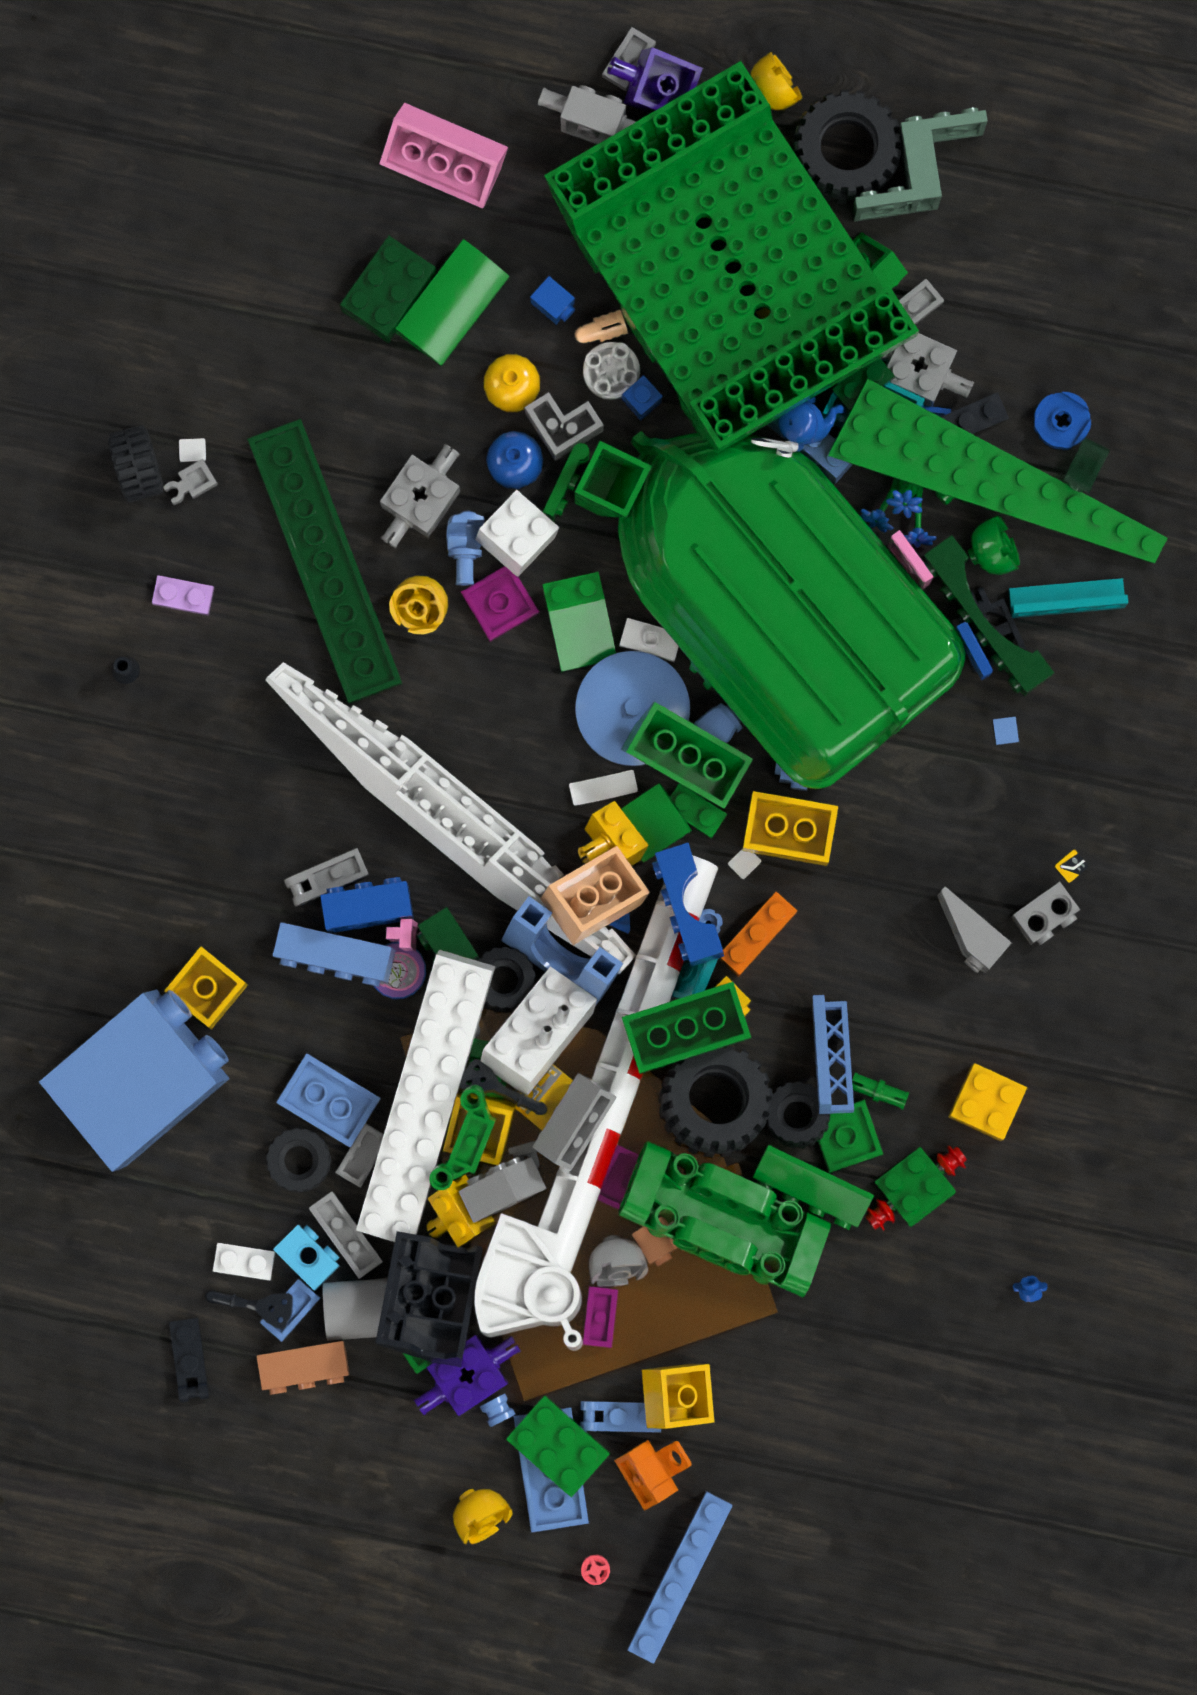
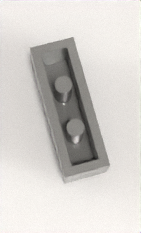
M578 1073L561 1102L555 1108L543 1131L540 1132L532 1148L553 1163L571 1171L617 1097L595 1081Z

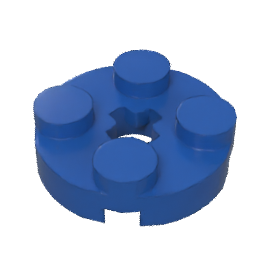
M1061 392L1051 394L1040 402L1035 411L1034 430L1040 440L1049 447L1069 450L1080 444L1090 430L1089 408L1086 402L1074 393ZM1063 414H1067L1069 416L1067 421L1070 425L1068 427L1064 425L1062 427L1057 426L1058 421L1055 419V416L1061 417Z

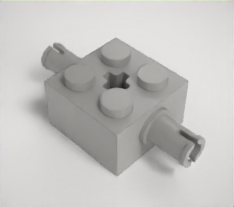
M580 85L579 88L572 86L567 97L543 88L538 101L539 106H544L561 113V132L594 144L601 143L636 122L627 119L626 105L622 104L621 99L612 95H606L605 98L595 94L596 91L583 85Z
M920 333L914 339L881 357V360L886 362L887 367L895 375V379L890 383L924 398V405L933 406L940 389L943 390V388L967 399L974 384L973 381L971 382L951 373L950 367L957 350ZM921 363L923 369L919 373L915 372L914 365Z
M444 444L434 462L428 465L414 455H411L380 501L381 507L395 517L384 535L381 536L384 542L387 544L389 542L390 546L396 548L408 528L415 529L427 538L431 536L460 493V486L445 475L460 455L455 449L451 451V447ZM425 492L426 500L419 499L417 502L415 493Z

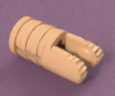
M619 309L616 312L595 317L593 322L585 324L583 327L580 326L575 330L574 337L583 344L598 339L600 342H604L605 340L628 334L622 312ZM619 323V324H617V325H614V326H611V327L602 329L603 327H606V326H609V325H612V324Z

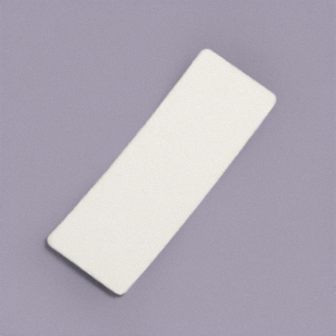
M633 770L569 784L574 805L610 799L638 791Z

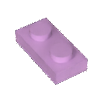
M157 575L152 604L209 616L214 586Z

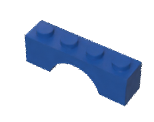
M689 843L655 853L657 861L653 862L652 865L656 878H663L666 887L661 890L665 906L671 905L675 915L669 918L674 934L680 932L683 943L678 944L683 961L689 959L690 965L693 967L724 957L715 924L697 921L687 912L684 906L685 890L688 884L698 875Z

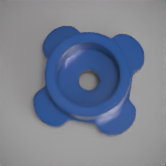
M1035 1276L1024 1277L1020 1283L1013 1284V1290L1019 1292L1020 1299L1026 1302L1039 1300L1043 1295L1042 1291H1046L1048 1288L1047 1283L1038 1281Z

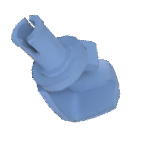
M462 511L460 514L452 515L447 522L448 556L456 560V585L461 586L474 585L473 560L482 557L481 544L475 539L479 529L485 523L484 516L478 515L473 511Z
M722 703L711 708L694 723L697 727L725 743H728L734 732L738 733L742 729L741 721L730 707Z

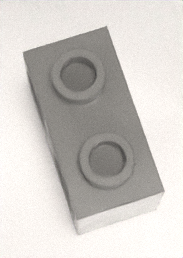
M1058 882L1013 914L1011 918L1030 945L1036 941L1041 945L1054 936L1051 930L1061 925L1064 929L1077 919L1074 914L1080 909L1061 882ZM1054 900H1061L1065 903L1066 911L1063 915H1057L1052 911L1051 904ZM1036 916L1042 920L1043 927L1041 931L1035 932L1029 928L1028 919L1030 917Z

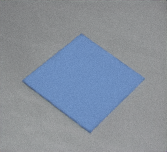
M1016 717L993 719L996 745L1019 742Z

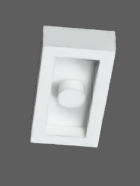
M217 1243L213 1272L271 1280L275 1252Z

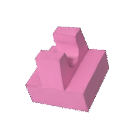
M401 919L400 927H387L386 939L390 942H399V948L404 951H416L418 923L413 919Z

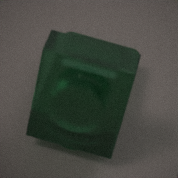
M1085 437L1066 473L1064 481L1068 482L1067 485L1077 492L1082 493L1086 491L1089 493L1110 450Z

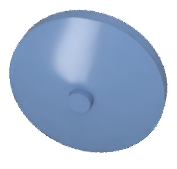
M640 651L620 652L598 662L583 679L576 698V720L586 743L604 759L625 766L645 765V763L621 750L634 725L653 702L689 721V695L680 675L663 659Z

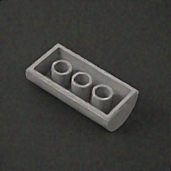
M388 1278L323 1283V1307L327 1341L377 1336Z

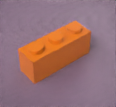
M775 892L723 950L724 957L718 959L739 977L795 916L797 910L779 893Z

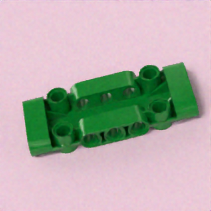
M646 1141L640 1151L618 1211L619 1216L646 1227L654 1237L661 1238L666 1236L673 1240V1244L688 1253L739 1275L751 1274L755 1281L760 1284L771 1283L800 1297L806 1295L812 1283L831 1227L830 1222L808 1212H803L800 1205L795 1201L781 1202L776 1200L777 1195L768 1188L711 1163L698 1165L692 1155L686 1153L676 1155L670 1150L650 1141ZM677 1165L685 1169L686 1175L681 1174L677 1170ZM782 1212L790 1217L791 1222L786 1221L782 1217ZM658 1216L664 1217L667 1220L668 1226L661 1224ZM764 1263L772 1267L773 1273L768 1272L764 1268Z

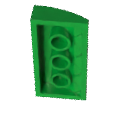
M463 239L395 328L396 334L442 366L508 280L509 275Z

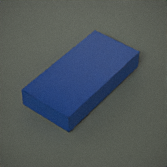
M966 622L956 626L955 629L958 631L964 643L965 651L980 679L983 680L989 677L993 669L970 626Z

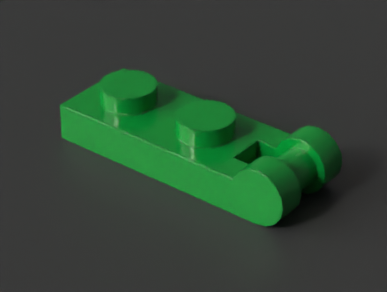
M578 443L573 447L543 510V513L552 521H554L556 515L562 516L568 503L564 499L568 489L573 491L580 478V475L576 474L578 468L589 460V448L586 444Z

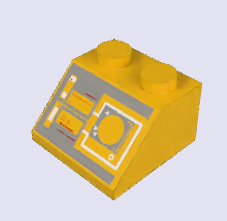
M552 1064L527 1096L538 1102L545 1103L548 1108L547 1113L536 1115L535 1112L523 1107L515 1106V1109L543 1131L573 1080ZM514 1089V1090H513V1091L518 1092V1093L521 1094V1092L518 1091L517 1089Z

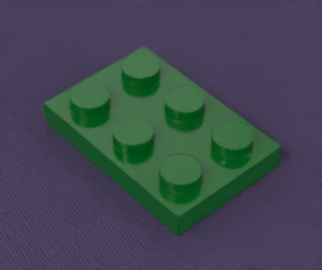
M546 1395L506 1439L571 1498L610 1454L606 1448Z

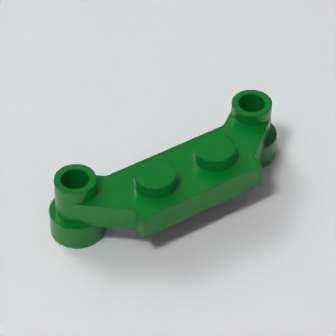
M479 1085L467 1087L460 1097L462 1107L468 1112L449 1160L434 1167L430 1174V1184L437 1190H446L451 1186L454 1179L467 1172L474 1174L476 1172L497 1119L491 1116L484 1091ZM470 1093L476 1094L478 1098H472L470 1096ZM439 1172L446 1173L447 1177H442Z

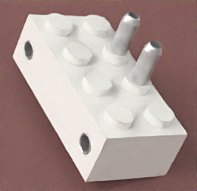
M550 966L485 1046L481 1062L491 1068L495 1075L525 1094V1096H528L591 1017L597 998Z

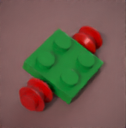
M948 1145V1153L943 1156L937 1153L938 1164L935 1165L923 1149L919 1147L877 1179L875 1184L889 1201L887 1205L885 1201L877 1199V1207L874 1210L867 1209L868 1214L865 1218L875 1230L880 1227L884 1231L885 1222L895 1223L893 1211L897 1210L911 1228L953 1196L956 1191L943 1174L946 1173L955 1177V1169L960 1166L966 1169L964 1162L967 1159L957 1146L952 1149Z

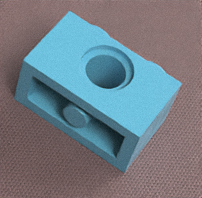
M297 1225L273 1250L316 1291L340 1267L336 1262L339 1256L328 1245L323 1249L316 1242L319 1236L308 1225L304 1228ZM307 1247H312L317 1253V1258L312 1264H306L301 1259V1252Z

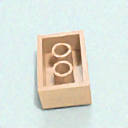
M616 846L550 884L540 899L545 907L552 912L553 918L572 945H575L641 906L650 891Z

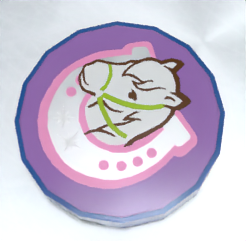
M391 942L384 945L396 950L388 984L380 982L379 987L374 986V988L383 996L391 999H405L414 995L422 987L426 978V964L421 953L417 949L416 951H404L399 948V942Z

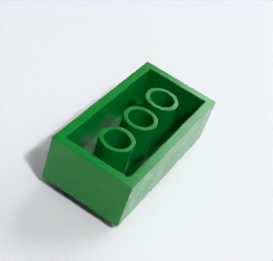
M734 982L622 1017L640 1074L751 1039Z

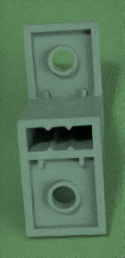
M967 108L961 111L962 114L950 115V112H940L934 114L933 118L922 119L921 116L905 119V122L901 123L899 134L902 135L901 161L906 190L905 187H894L889 189L888 193L877 194L876 191L861 193L860 197H856L854 202V222L938 209L942 192L934 142L983 135L988 121L986 110L978 111V108Z

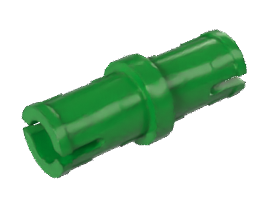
M855 1072L852 1079L853 1091L872 1097L873 1101L877 1103L880 1100L902 1110L904 1109L909 1092L886 1085L884 1080L880 1079L878 1082Z

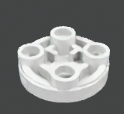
M607 342L596 346L587 354L583 366V376L587 387L592 393L603 399L615 400L622 398V394L639 380L640 365L636 355L626 344Z

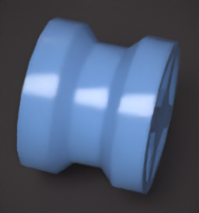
M506 1394L480 1406L482 1412L486 1413L489 1418L488 1424L490 1427L515 1415L514 1410L509 1408L506 1403L508 1399Z

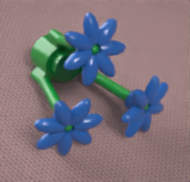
M894 478L891 489L879 509L872 510L871 513L861 509L862 514L860 517L864 521L869 522L870 528L877 526L883 533L894 528L887 523L889 519L885 517L886 514L884 512L888 505L895 506L892 510L893 514H899L903 510L906 518H910L912 512H915V528L912 529V532H908V535H904L910 545L914 544L917 548L921 544L931 546L937 538L936 536H927L928 532H924L921 528L922 493L924 487Z

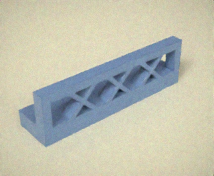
M813 995L812 1014L819 1114L854 1113L847 1001L825 1002L824 995ZM841 1010L842 1019L833 1026L826 1020L825 1011ZM841 1026L843 1034L838 1030ZM833 1034L843 1041V1047L836 1054L828 1048L827 1042ZM843 1053H844V1060L840 1058V1056H841ZM835 1061L845 1068V1074L838 1081L829 1072V1067ZM845 1080H846V1088L842 1085V1083H843ZM837 1088L847 1096V1105H832L831 1094Z

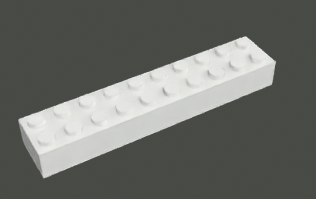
M439 950L436 954L356 1231L395 1242L397 1231L417 1235L431 1188L429 1177L433 1168L438 1164L455 1099L460 1089V1083L468 1062L495 966Z

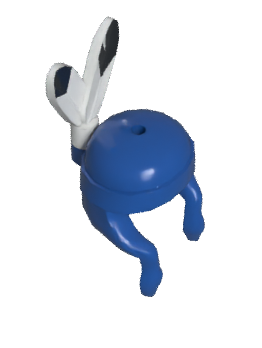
M813 397L778 418L779 430L788 441L752 438L751 443L777 448V455L791 457L792 452H800L804 445H810L823 440L833 427L836 414L847 413V409L842 405L832 407L825 419H823L821 411L812 404L816 402V397Z

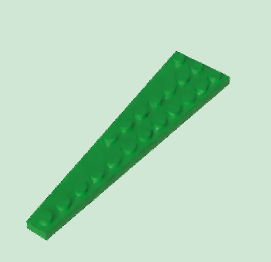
M869 379L865 380L827 454L829 457L1150 563L1156 562L1168 539Z

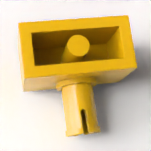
M613 801L592 814L585 827V831L593 841L580 847L578 854L581 859L587 856L583 860L586 864L617 846L632 866L642 859L649 845L617 803Z
M466 1174L453 1181L448 1189L438 1190L427 1198L438 1217L427 1223V1231L436 1227L437 1229L430 1233L434 1238H439L448 1231L457 1247L467 1243L496 1224L492 1216L473 1223L459 1193L460 1190L469 1186L467 1183L469 1179Z

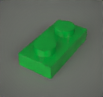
M678 784L670 796L687 824L712 839L727 816L725 812L681 784Z

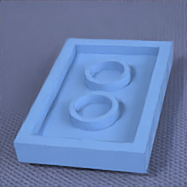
M306 1053L276 1103L348 1147H351L381 1098Z

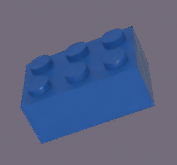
M400 877L383 880L384 885L373 886L372 882L355 884V889L345 891L343 887L326 889L327 894L320 896L327 932L337 933L401 922V919L414 920L407 881L402 882Z

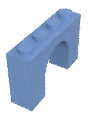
M528 896L513 916L501 941L510 948L519 950V953H524L531 963L544 972L551 966L597 998V1005L611 986L624 963L601 947L598 948L591 959L579 957L565 949L548 931L547 922L552 912Z

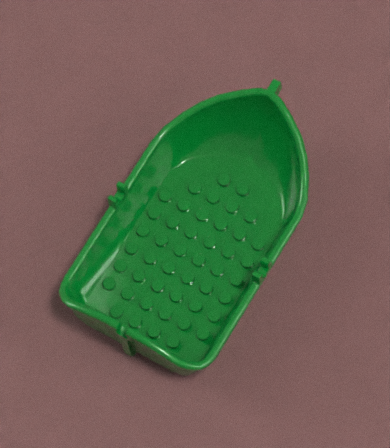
M640 431L632 438L631 444L640 453L637 459L651 465L652 468L627 518H619L618 522L621 554L630 583L643 605L690 659L689 669L694 674L698 672L705 681L703 685L707 690L711 687L716 690L784 773L793 781L803 787L822 789L833 785L956 683L961 675L966 656L964 643L958 631L816 463L801 452H792L791 457H783L776 454L777 448L751 443L752 438L770 439L754 434L748 435L717 454L698 433L664 440L658 438L650 439Z

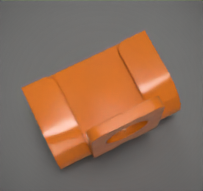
M646 1440L614 1460L644 1511L678 1491L671 1477L692 1465L678 1441L655 1452L649 1440ZM672 1450L680 1456L681 1464L677 1463L673 1458Z

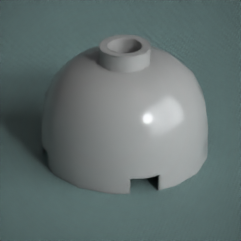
M611 1235L604 1238L603 1242L592 1251L589 1260L591 1282L594 1284L597 1281L598 1287L602 1288L627 1285L628 1278L636 1276L638 1281L648 1272L647 1261L641 1248L634 1241L620 1238L619 1235Z

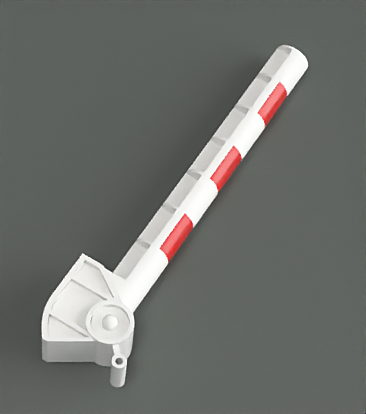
M693 856L698 875L688 884L683 902L687 912L699 921L718 867L704 859ZM661 891L591 1079L617 1098L573 1169L569 1171L561 1166L559 1167L537 1227L501 1213L479 1272L475 1289L477 1320L480 1331L485 1336L495 1337L541 1325H563L566 1332L563 1340L567 1348L576 1351L583 1345L580 1333L572 1330L569 1324L579 1312L582 1302L580 1288L576 1279L571 1274V1270L643 1073H639L622 1017L670 1002L684 963L678 944L683 943L680 932L674 934L669 917L675 915L671 905L665 906Z

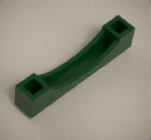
M951 535L926 553L922 560L933 575V578L936 577L942 585L939 590L948 602L953 600L959 608L956 613L962 622L970 623L976 631L974 636L980 646L983 648L987 646L993 655L990 658L997 669L1000 671L1004 669L1010 678L1007 681L1011 688L1017 694L1021 692L1025 697L1051 678L1054 671L1038 650L1031 653L1014 645L1003 637L984 617L971 594L967 582L965 563H967L969 557Z

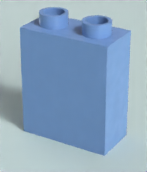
M158 990L142 993L39 1081L112 1172L128 1166L230 1079L221 1069L229 1061L227 1055L210 1036L205 1035L200 1040L194 1036L185 1025V1022L192 1017V1014L183 1000L171 990H168L163 996Z

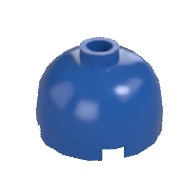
M511 431L503 433L493 441L488 449L486 461L489 473L495 482L505 488L520 489L536 481L542 471L543 455L541 447L534 438L523 432Z

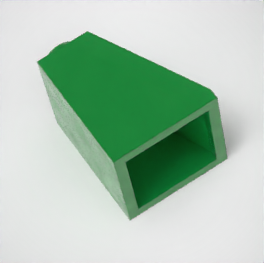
M600 441L575 490V504L599 516L627 518L652 466Z

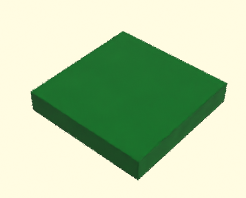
M661 783L621 809L649 845L641 859L643 863L656 856L655 853L665 850L692 831Z
M865 1100L854 1103V1113L830 1114L829 1128L823 1134L824 1137L818 1140L828 1173L883 1155Z

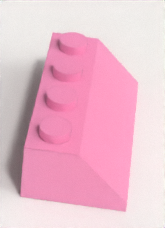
M404 103L393 119L380 165L480 208H484L500 173L508 147Z

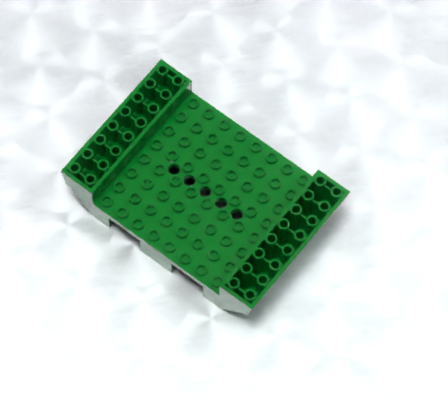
M741 61L544 175L551 194L581 252L595 274L600 272L621 305L623 317L652 363L657 361L678 394L681 408L696 432L717 454L914 339L919 333L918 328L891 287L888 285L883 288L772 120L770 104ZM701 218H709L712 221L711 225L706 229L698 228L696 223ZM716 240H722L726 243V247L721 251H714L711 249V244ZM732 262H736L741 266L740 270L734 274H730L725 270L726 266ZM745 285H752L756 290L751 296H743L740 293V289ZM761 307L770 310L769 316L764 319L757 318L754 313Z

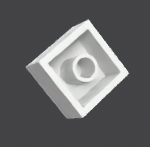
M516 490L481 526L475 540L518 577L554 540L559 526Z

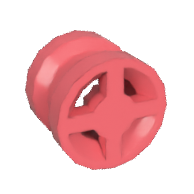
M597 1554L590 1555L582 1563L581 1574L589 1584L599 1585L609 1577L610 1566L607 1559Z

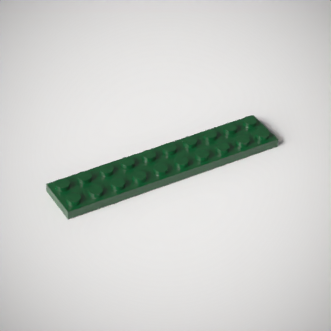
M301 419L249 438L248 442L348 703H354L401 685V678Z

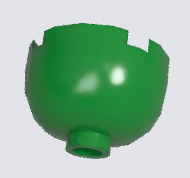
M1000 516L983 522L974 530L971 537L972 548L968 549L972 563L974 565L979 563L984 571L994 575L1009 573L1018 569V565H1020L1019 554L1013 537L1009 539L1006 532H1004L1008 530V527Z

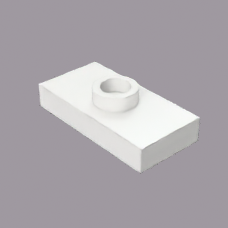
M627 618L619 647L649 653L672 662L675 661L679 647L664 628Z

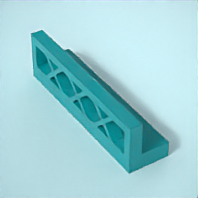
M1123 578L1009 588L1008 590L1012 618L1125 608L1128 604V595L1124 594Z

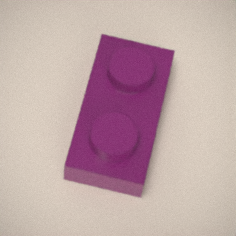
M589 1286L583 1345L612 1348L618 1290Z

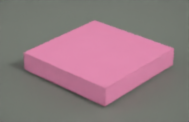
M899 530L891 536L888 548L923 590L930 585L933 575Z

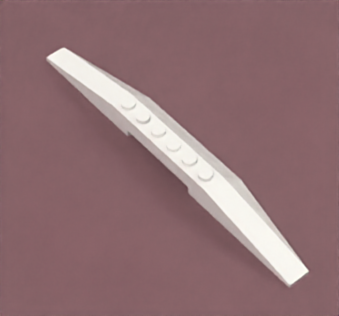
M284 662L266 678L269 685L370 793L494 896L517 911L528 896L545 907L540 898L547 887L561 879L564 874L556 865L551 867L543 858L545 853L535 843L417 745L403 735L399 738L387 731L388 726L379 720H376L374 723L361 715L362 710L353 705L350 708L338 701V695L328 689L324 692L315 687L313 680ZM551 915L547 922L548 930L572 944ZM606 927L573 945L593 957L599 947L603 948L624 963L618 974L636 956L613 929L608 930Z

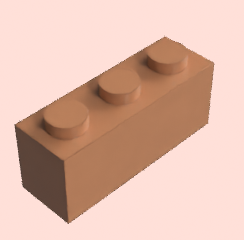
M344 1341L257 1355L262 1390L269 1389L270 1395L287 1392L286 1386L298 1384L299 1390L316 1387L315 1381L326 1379L327 1385L344 1382V1376L350 1375Z

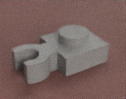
M201 459L178 473L182 479L181 481L168 482L163 488L166 492L171 489L178 490V495L171 499L173 505H176L183 501L185 494L188 492L194 499L218 484L204 460Z

